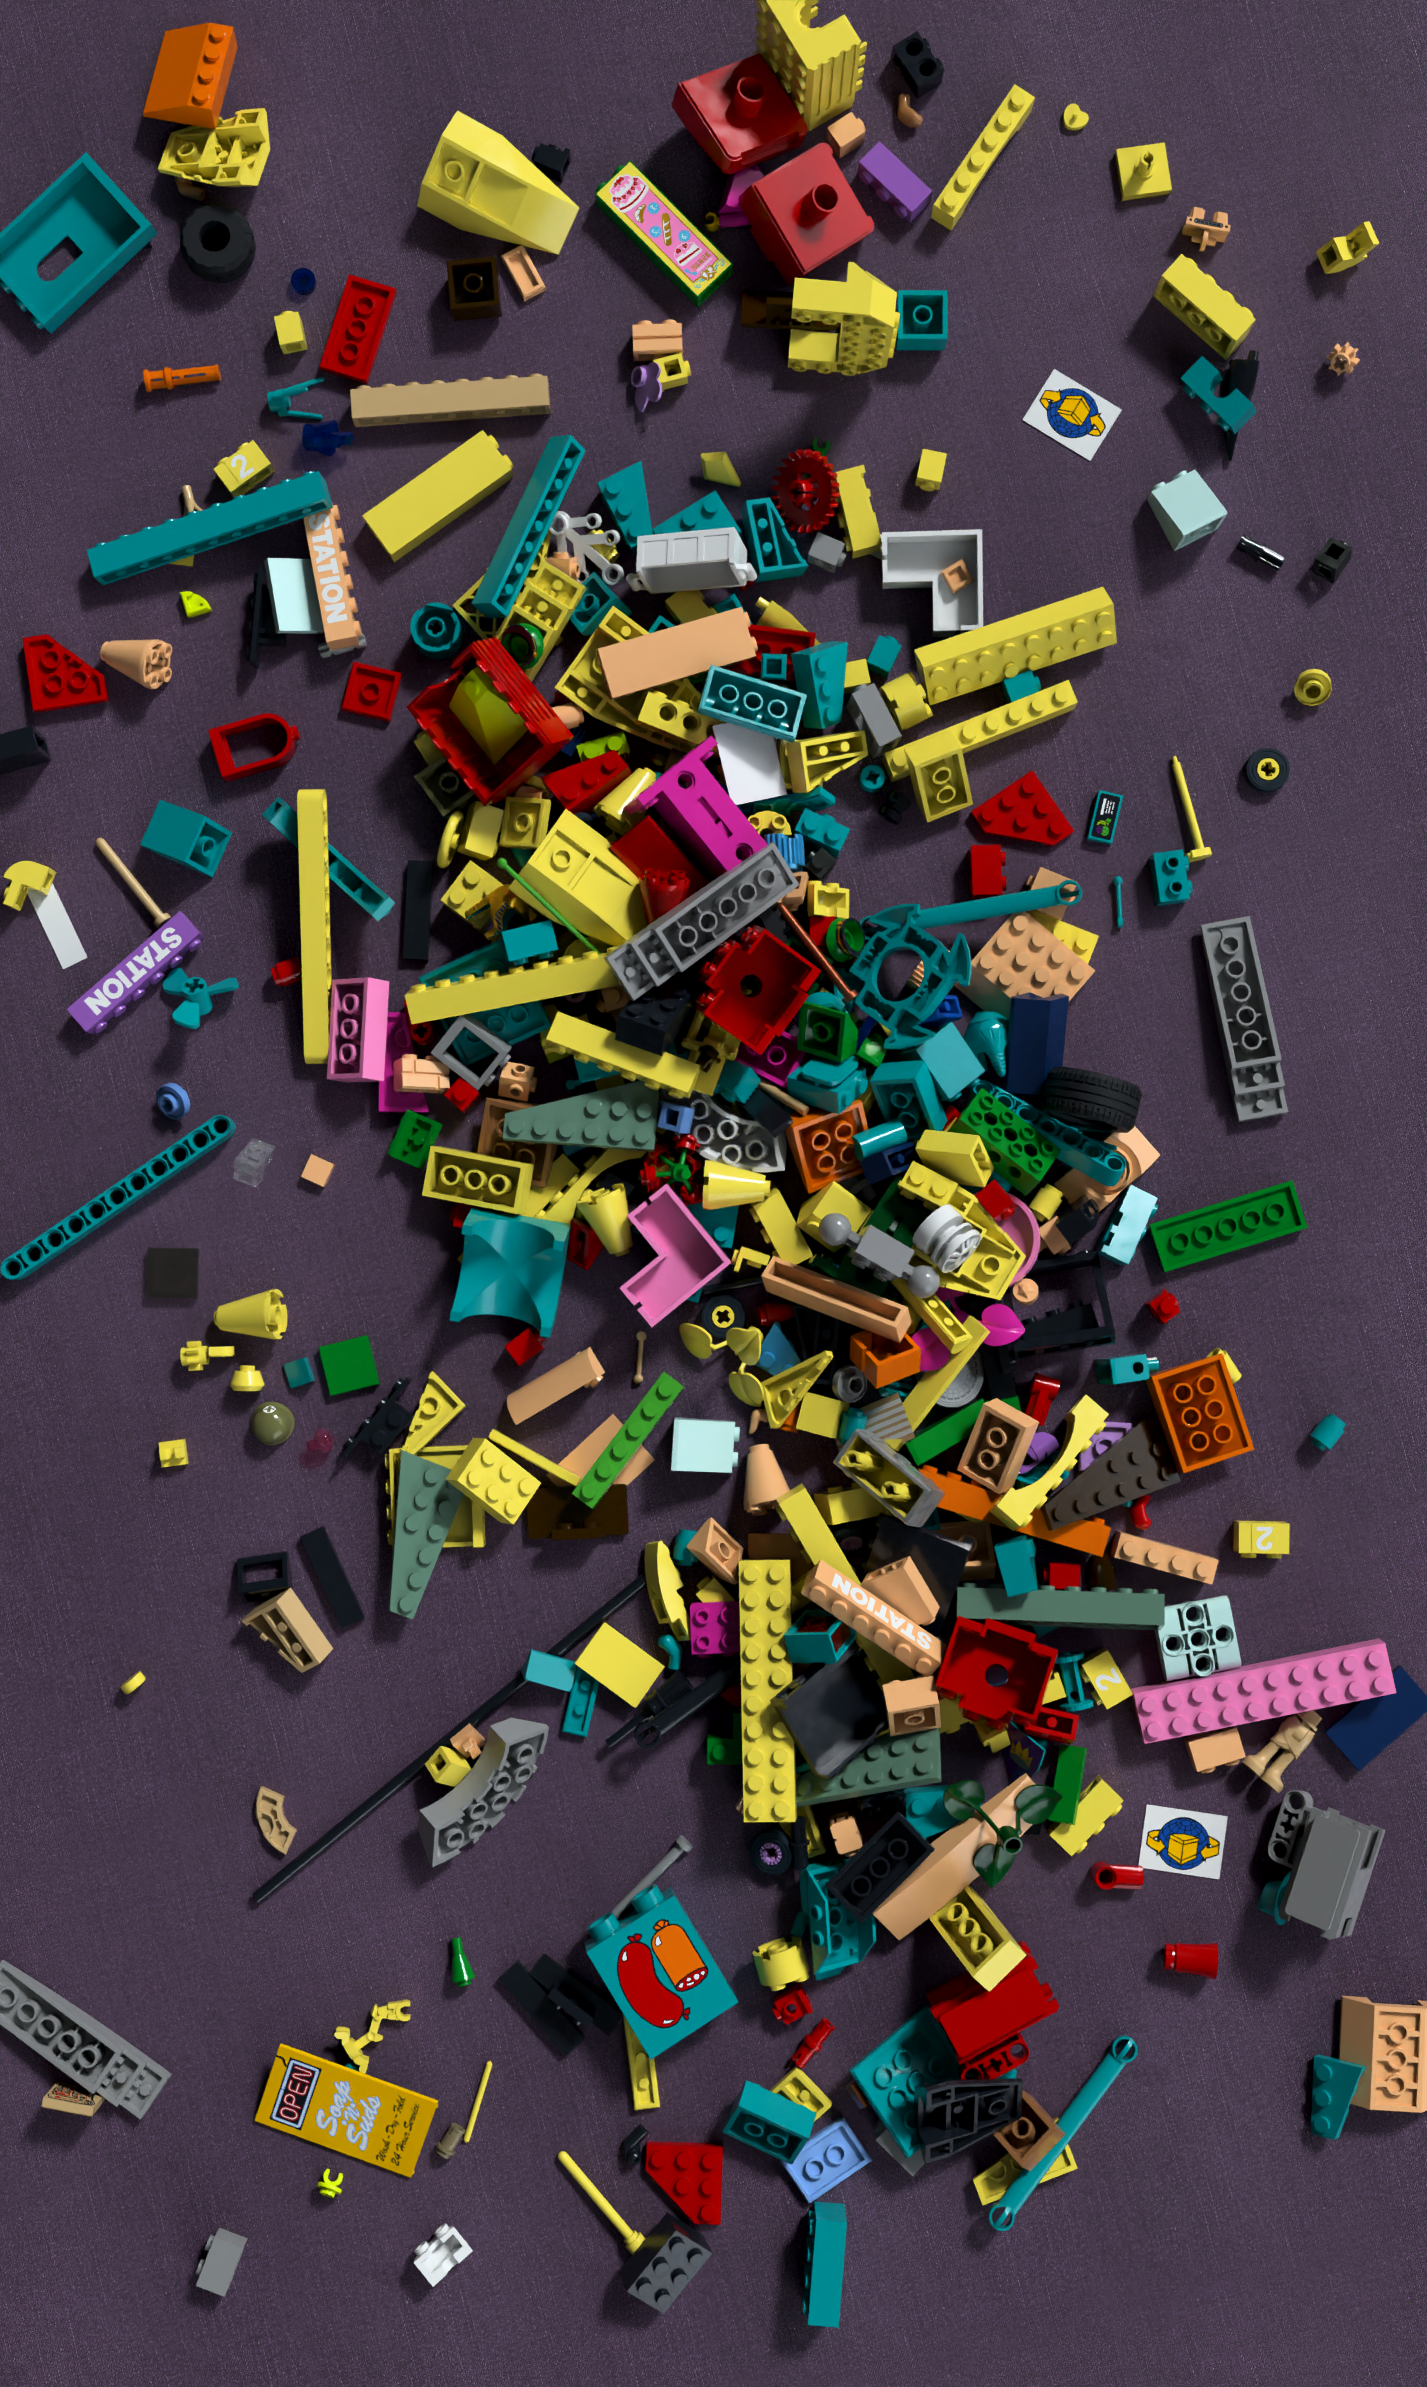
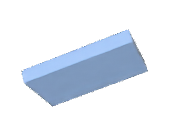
M842 2115L810 2137L792 2165L782 2160L780 2162L808 2204H810L871 2162L872 2158Z

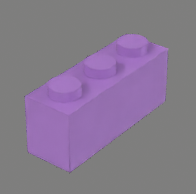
M880 141L859 161L858 175L861 181L866 185L870 184L882 201H888L900 218H905L911 222L931 202L932 190Z

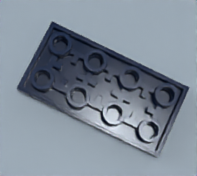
M1400 1665L1392 1670L1396 1688L1395 1694L1357 1701L1324 1731L1358 1771L1362 1770L1427 1712V1695Z

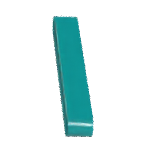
M979 1080L971 1087L966 1105L983 1088L1060 1148L1061 1151L1057 1155V1159L1103 1185L1115 1186L1119 1182L1126 1168V1161L1121 1155L986 1080Z

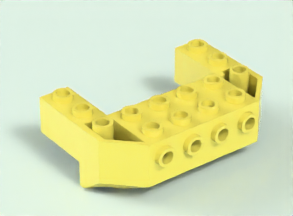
M848 262L846 282L795 278L791 318L804 323L811 322L812 320L822 321L827 325L841 323L840 333L791 329L788 368L799 372L810 369L817 370V372L822 374L841 372L846 376H854L887 367L888 358H893L897 330L899 328L900 312H895L897 292L869 272L861 269L854 262Z

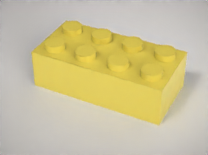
M1183 254L1163 273L1153 295L1225 360L1246 339L1256 320L1248 308L1241 307L1230 292L1223 291L1216 284L1212 276L1204 274L1198 269L1197 264L1191 258H1186Z
M430 1146L422 1196L515 1214H526L534 1164L441 1146Z
M969 1885L929 1918L971 1976L989 1992L1026 1956L1025 1952L981 1896Z

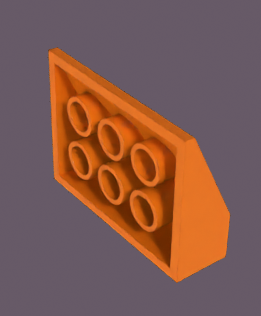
M204 23L165 31L143 116L216 129L238 48L234 28L221 24Z
M1223 1353L1149 1375L1150 1377L1146 1380L1177 1472L1186 1473L1255 1450Z

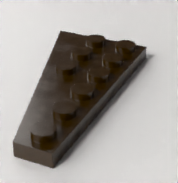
M1152 1410L1146 1414L1145 1418L1131 1427L1123 1437L1116 1440L1094 1459L1085 1470L1079 1472L1070 1483L1057 1491L1042 1505L1041 1511L1049 1531L1181 1482L1156 1411Z

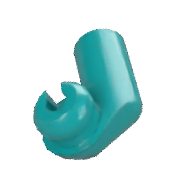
M670 1634L660 1635L658 1646L664 1648L669 1654L668 1668L680 1670L682 1645Z
M803 1910L797 1914L790 1931L792 1935L802 1938L806 1926L809 1925V1917Z

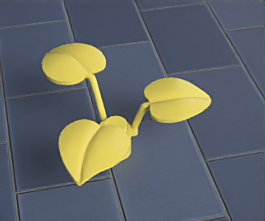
M681 1323L679 1331L686 1348L694 1356L707 1359L712 1354L711 1350H717L726 1345L735 1351V1355L739 1356L742 1363L738 1373H730V1387L733 1393L744 1403L754 1407H761L764 1399L763 1387L755 1376L750 1373H744V1368L746 1364L755 1365L759 1361L761 1343L764 1341L762 1332L754 1326L748 1329L731 1328L726 1333V1341L714 1345L712 1344L711 1335L705 1329L694 1324Z

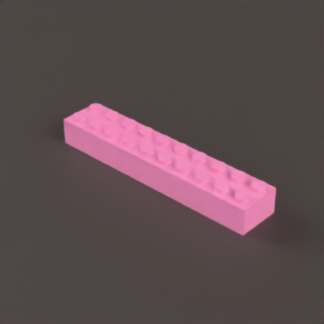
M1378 1638L1241 1666V1668L1214 1672L1208 1676L1198 1675L1132 1688L1131 1691L1133 1693L1132 1698L1141 1739L1144 1744L1395 1694L1396 1688L1386 1644Z

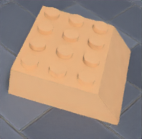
M1024 911L1011 914L971 961L970 986L963 987L959 982H956L954 986L983 1011L1000 1013L1009 1020L1012 996L1029 992L1043 998L1065 994L1069 996L1070 1001L1095 970Z

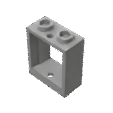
M865 683L853 689L846 708L858 730H865L867 749L872 758L875 759L895 749L902 735L875 684L867 686Z
M469 1013L460 1015L432 1050L431 1054L479 1090L483 1084L488 1087L496 1077V1074L493 1073L498 1065L503 1068L511 1058L508 1052L512 1046ZM464 1027L499 1053L481 1077L446 1051Z

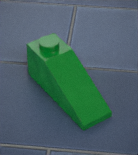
M875 1032L872 1035L867 1033L857 1048L856 1054L853 1055L858 1059V1065L866 1068L870 1073L880 1066L888 1050L883 1049L884 1037Z

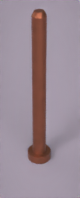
M780 902L776 905L781 912L780 916L843 995V1003L846 1005L857 997L859 993L856 989L852 991L785 904Z

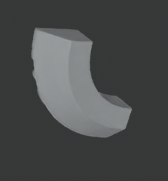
M509 1718L490 1725L484 1749L467 1776L447 1795L419 1810L418 1831L431 1867L437 1866L460 1854L459 1849L470 1841L476 1843L479 1840L478 1837L485 1832L489 1825L493 1828L505 1816V1813L502 1811L510 1800L513 1799L517 1802L526 1789L525 1781L537 1769L535 1763L538 1755L544 1752L549 1730L546 1724Z

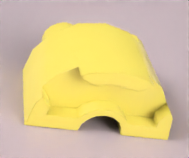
M762 811L748 818V821L760 836L763 834L783 833V836L792 838L789 823L783 815L777 812Z
M808 881V917L835 916V918H849V889L839 888L838 883H825L822 885V881Z

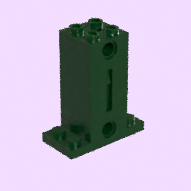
M896 1174L886 1181L870 1207L871 1212L856 1233L859 1234L861 1229L872 1225L911 1248L916 1230L933 1211L924 1207V1202L917 1198L914 1201L908 1199L910 1205H906L903 1199L904 1196L900 1194L902 1190L897 1185L905 1175L901 1174L899 1176ZM847 1245L835 1265H833L835 1261L827 1255L821 1254L819 1256L816 1254L810 1257L804 1266L809 1270L883 1297L881 1295L890 1282L889 1280L883 1282L873 1276L874 1271L867 1267L861 1269L852 1264V1258L847 1256L851 1247ZM856 1272L862 1274V1283L857 1280ZM885 1295V1297H883L885 1299L899 1303L897 1300L888 1295Z

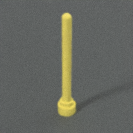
M565 2151L559 2152V2161L625 2238L626 2249L633 2255L646 2238L641 2232L637 2233L636 2230L632 2231Z

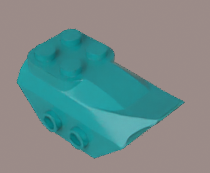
M850 1859L826 1860L810 1864L800 1874L801 1906L803 1912L809 1917L813 1970L816 1981L839 1975L846 1966L862 1962L876 1942V1922L873 1913L861 1924L825 1886Z

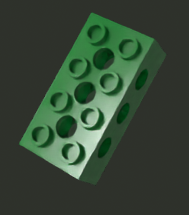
M983 1088L967 1103L948 1130V1132L979 1135L993 1164V1171L1025 1196L1042 1180L1061 1151L1060 1148Z

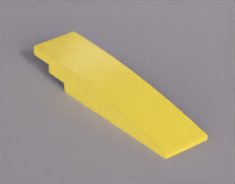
M546 561L542 562L532 582L527 583L517 603L513 604L508 617L504 618L495 635L500 642L506 628L519 623L531 624L540 631L544 641L542 656L532 668L522 670L531 682L534 680L587 587Z

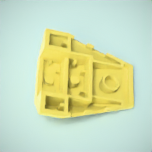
M265 108L240 110L235 112L236 117L226 120L219 117L216 129L193 125L171 132L158 167L159 172L216 186H258L270 152L267 112Z
M958 1186L949 1204L963 1216L962 1224L970 1223L973 1229L982 1235L978 1247L959 1267L951 1272L943 1273L938 1268V1264L936 1265L931 1261L932 1254H924L913 1243L911 1249L915 1252L908 1264L913 1267L927 1265L935 1269L940 1278V1287L1001 1300L1026 1256L994 1221L995 1219L990 1213L988 1214L982 1207L978 1199L970 1192Z

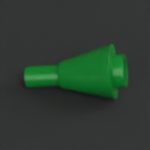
M461 1937L451 1939L454 1954L452 1956L451 1983L456 1982L457 1987L472 1984L471 1979L476 1977L466 1954L463 1952Z

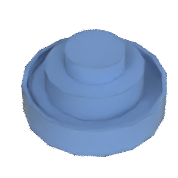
M170 1082L157 1090V1104L167 1117L180 1119L190 1111L188 1094L181 1086Z

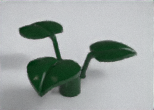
M963 1780L949 1786L944 1791L943 1803L949 1814L959 1820H967L972 1817L975 1810L978 1811L996 1832L998 1840L996 1845L987 1843L981 1846L973 1858L976 1871L986 1881L988 1886L993 1888L1009 1871L1014 1862L1015 1855L1022 1850L1023 1842L1019 1837L1022 1834L1020 1817L1026 1823L1039 1824L1052 1814L1057 1803L1063 1797L1057 1790L1046 1785L1036 1784L1025 1787L1015 1798V1804L1019 1808L1016 1812L1015 1829L1011 1826L998 1828L982 1808L979 1807L985 1799V1792L981 1784L974 1780Z

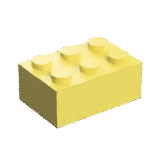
M951 731L904 749L916 803L927 823L973 805L962 748Z
M473 1438L446 1477L449 1483L499 1522L513 1525L541 1484L540 1481L486 1438Z

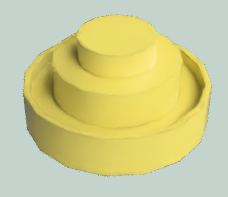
M1309 669L1302 672L1296 678L1294 684L1296 698L1304 705L1309 706L1325 702L1332 691L1331 679L1328 674L1318 669Z

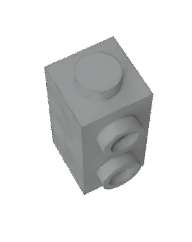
M879 2120L873 2132L875 2140L903 2168L914 2176L925 2164L921 2148L909 2158H906L882 2121Z

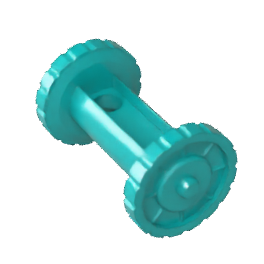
M1082 1651L1060 1653L1056 1659L1055 1664L1060 1665L1067 1701L1059 1705L1062 1712H1074L1093 1707V1700L1084 1699L1077 1662L1084 1658ZM1071 1692H1077L1079 1697L1077 1699H1073L1071 1697Z

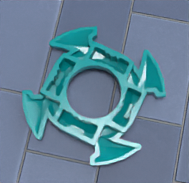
M900 904L886 908L869 918L871 923L881 926L886 930L882 933L878 931L869 940L849 971L845 968L836 967V971L852 991L856 989L859 993L857 997L845 1005L842 1001L843 995L834 985V995L839 999L849 1015L857 1004L862 1011L891 1030L890 1037L885 1039L883 1049H906L918 1046L935 1037V1032L918 1025L933 1014L956 982H959L963 987L970 986L971 956L964 934L958 933L949 952L942 942L915 925L916 918L921 916L920 904ZM905 949L916 951L924 965V976L921 985L913 995L905 1000L897 1002L885 1000L877 987V975L881 964L889 955L896 951Z

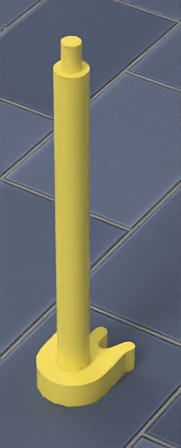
M1173 756L1172 768L1196 849L1186 854L1190 863L1212 856L1210 847L1204 848L1181 764L1178 762L1177 757Z

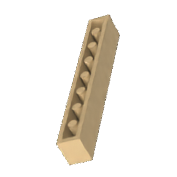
M530 374L528 377L521 378L515 375H508L504 379L483 377L477 381L457 379L455 382L448 383L441 380L432 381L430 384L409 382L405 386L384 384L376 388L362 385L356 389H350L352 420L355 427L551 414L548 377L542 374Z

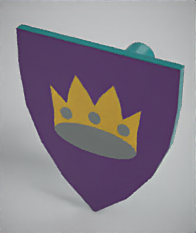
M1010 1721L1006 1731L1011 1745L1004 1748L1008 1772L1012 1782H1014L1025 1773L1030 1778L1035 1775L1044 1759L1046 1752L1044 1747L1047 1746V1741L1043 1738L1033 1740Z

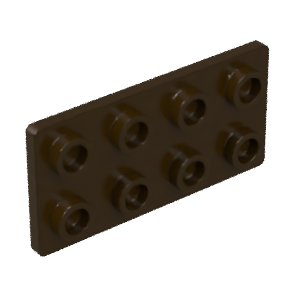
M742 291L741 327L839 331L840 323L827 325L822 321L812 320L811 322L804 323L797 321V319H792L793 292Z
M612 1484L594 1509L572 1494L577 1486L538 1488L527 1504L529 1539L603 1538L605 1535H625L629 1533L626 1484Z

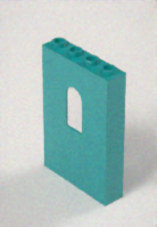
M85 152L0 233V286L8 294L13 292L17 296L14 301L24 312L29 310L33 314L30 319L40 330L45 327L52 334L150 242L158 232L89 154ZM69 236L83 253L56 279L52 281L42 280L37 273L39 263Z

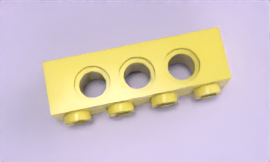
M655 690L652 693L647 692L635 721L637 725L694 748L708 738L706 734L707 728L727 723L698 714L697 711L690 709L688 703L681 700H676V702L666 699L667 695ZM660 709H668L672 715L671 720H663L659 714ZM684 718H690L694 721V730H687L683 726ZM715 745L711 749L714 753L712 755L720 758L718 747Z

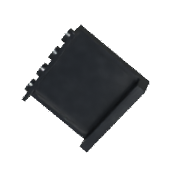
M888 1509L885 1514L880 1512L875 1527L879 1528L877 1535L873 1534L870 1539L868 1548L871 1549L870 1556L866 1555L860 1569L864 1573L862 1577L858 1576V1580L862 1583L867 1573L910 1556L940 1607L932 1623L926 1626L921 1624L918 1626L939 1636L945 1625L975 1540L965 1536L963 1542H959L924 1527L908 1526L898 1517L892 1515Z
M856 1640L852 1642L836 1663L814 1662L770 1700L815 1777L831 1779L840 1773V1769L846 1763L857 1758L858 1752L874 1743L875 1737L882 1731L889 1729L884 1702L855 1655V1652L860 1649Z

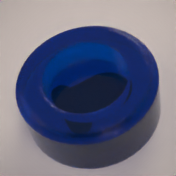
M299 268L291 276V284L298 294L309 295L315 290L317 281L311 270Z

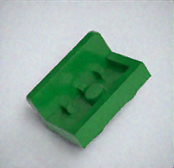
M407 1109L405 1115L400 1120L398 1131L390 1143L388 1155L423 1170L429 1157L430 1146H434L443 1124Z

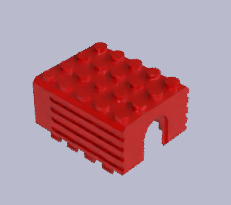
M496 637L472 642L452 662L453 664L450 666L452 669L461 667L456 673L439 684L426 687L407 706V709L414 716L420 728L429 735L435 747L444 754L450 766L459 773L465 785L470 791H473L484 806L504 800L506 796H511L574 737ZM476 667L482 673H487L493 680L492 686L499 694L503 693L509 701L507 705L515 714L519 713L525 721L523 725L528 730L496 765L492 763L449 707L458 685Z

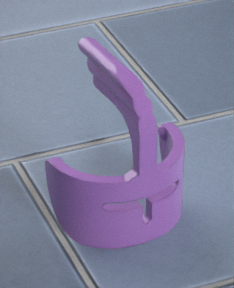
M1045 1432L1034 1434L1027 1454L1035 1462L1030 1465H1022L1018 1475L1029 1472L1042 1462L1045 1457L1050 1456L1059 1449V1444L1054 1436Z

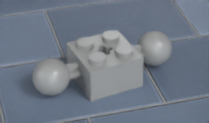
M830 1213L821 1220L819 1224L821 1239L828 1245L838 1246L846 1244L851 1247L847 1256L852 1258L851 1263L861 1269L869 1268L874 1271L873 1276L883 1282L887 1280L893 1281L902 1277L907 1280L910 1292L919 1298H928L937 1292L940 1278L935 1269L927 1265L913 1267L908 1264L915 1252L913 1249L872 1225L861 1229L860 1233L857 1234L852 1231L850 1221L840 1213Z

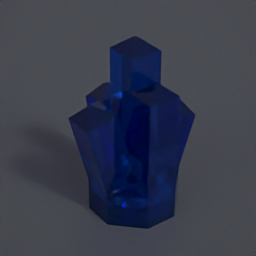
M335 420L317 424H305L303 427L302 441L305 450L316 451L330 457L336 453V448H340L341 445H351L355 438L352 432H340L338 429L339 425Z

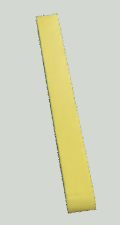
M299 789L297 794L304 1059L306 1064H328L332 975L327 795L325 789Z

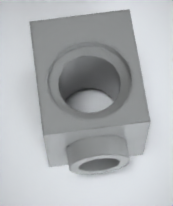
M818 532L808 553L807 562L835 573L837 566L842 567L846 559L847 553L844 552L845 543Z

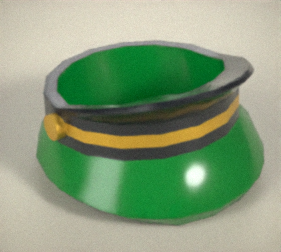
M519 623L510 625L506 628L500 640V643L521 670L532 668L542 656L544 648L542 635L531 624Z
M840 917L830 924L826 935V945L829 954L838 962H848L853 957L860 956L865 946V934L861 924L856 919Z

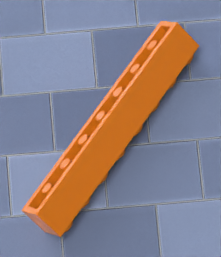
M923 1464L922 1468L915 1466L918 1471L934 1481L935 1485L945 1492V1495L936 1507L1009 1528L990 1512V1509L1003 1493L998 1494L991 1489L985 1488L984 1485L974 1479H971L970 1483L962 1481L961 1475L947 1471L946 1475L937 1473L938 1468ZM1036 1507L1030 1513L1033 1516L1031 1521L1024 1528L1020 1526L1015 1529L1018 1532L1103 1557L1111 1527L1104 1524L1105 1520L1096 1516H1090V1519L1084 1518L1049 1531L1041 1508L1037 1509Z

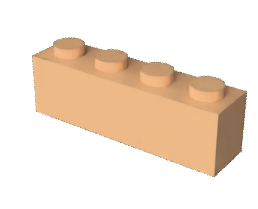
M1117 1530L1110 1551V1555L1115 1558L1208 1584H1213L1219 1562L1214 1557Z

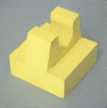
M186 1439L159 1442L161 1467L189 1464Z

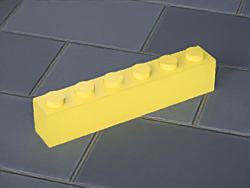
M557 1012L546 1038L552 1051L559 1054H564L565 1052L573 1054L574 1059L583 1063H588V1061L598 1064V1068L606 1072L618 1071L623 1078L630 1081L639 1079L644 1081V1085L651 1089L659 1090L660 1087L668 1090V1094L678 1099L683 1097L690 1098L701 1071L700 1065L667 1052L660 1056L615 1040L616 1033Z

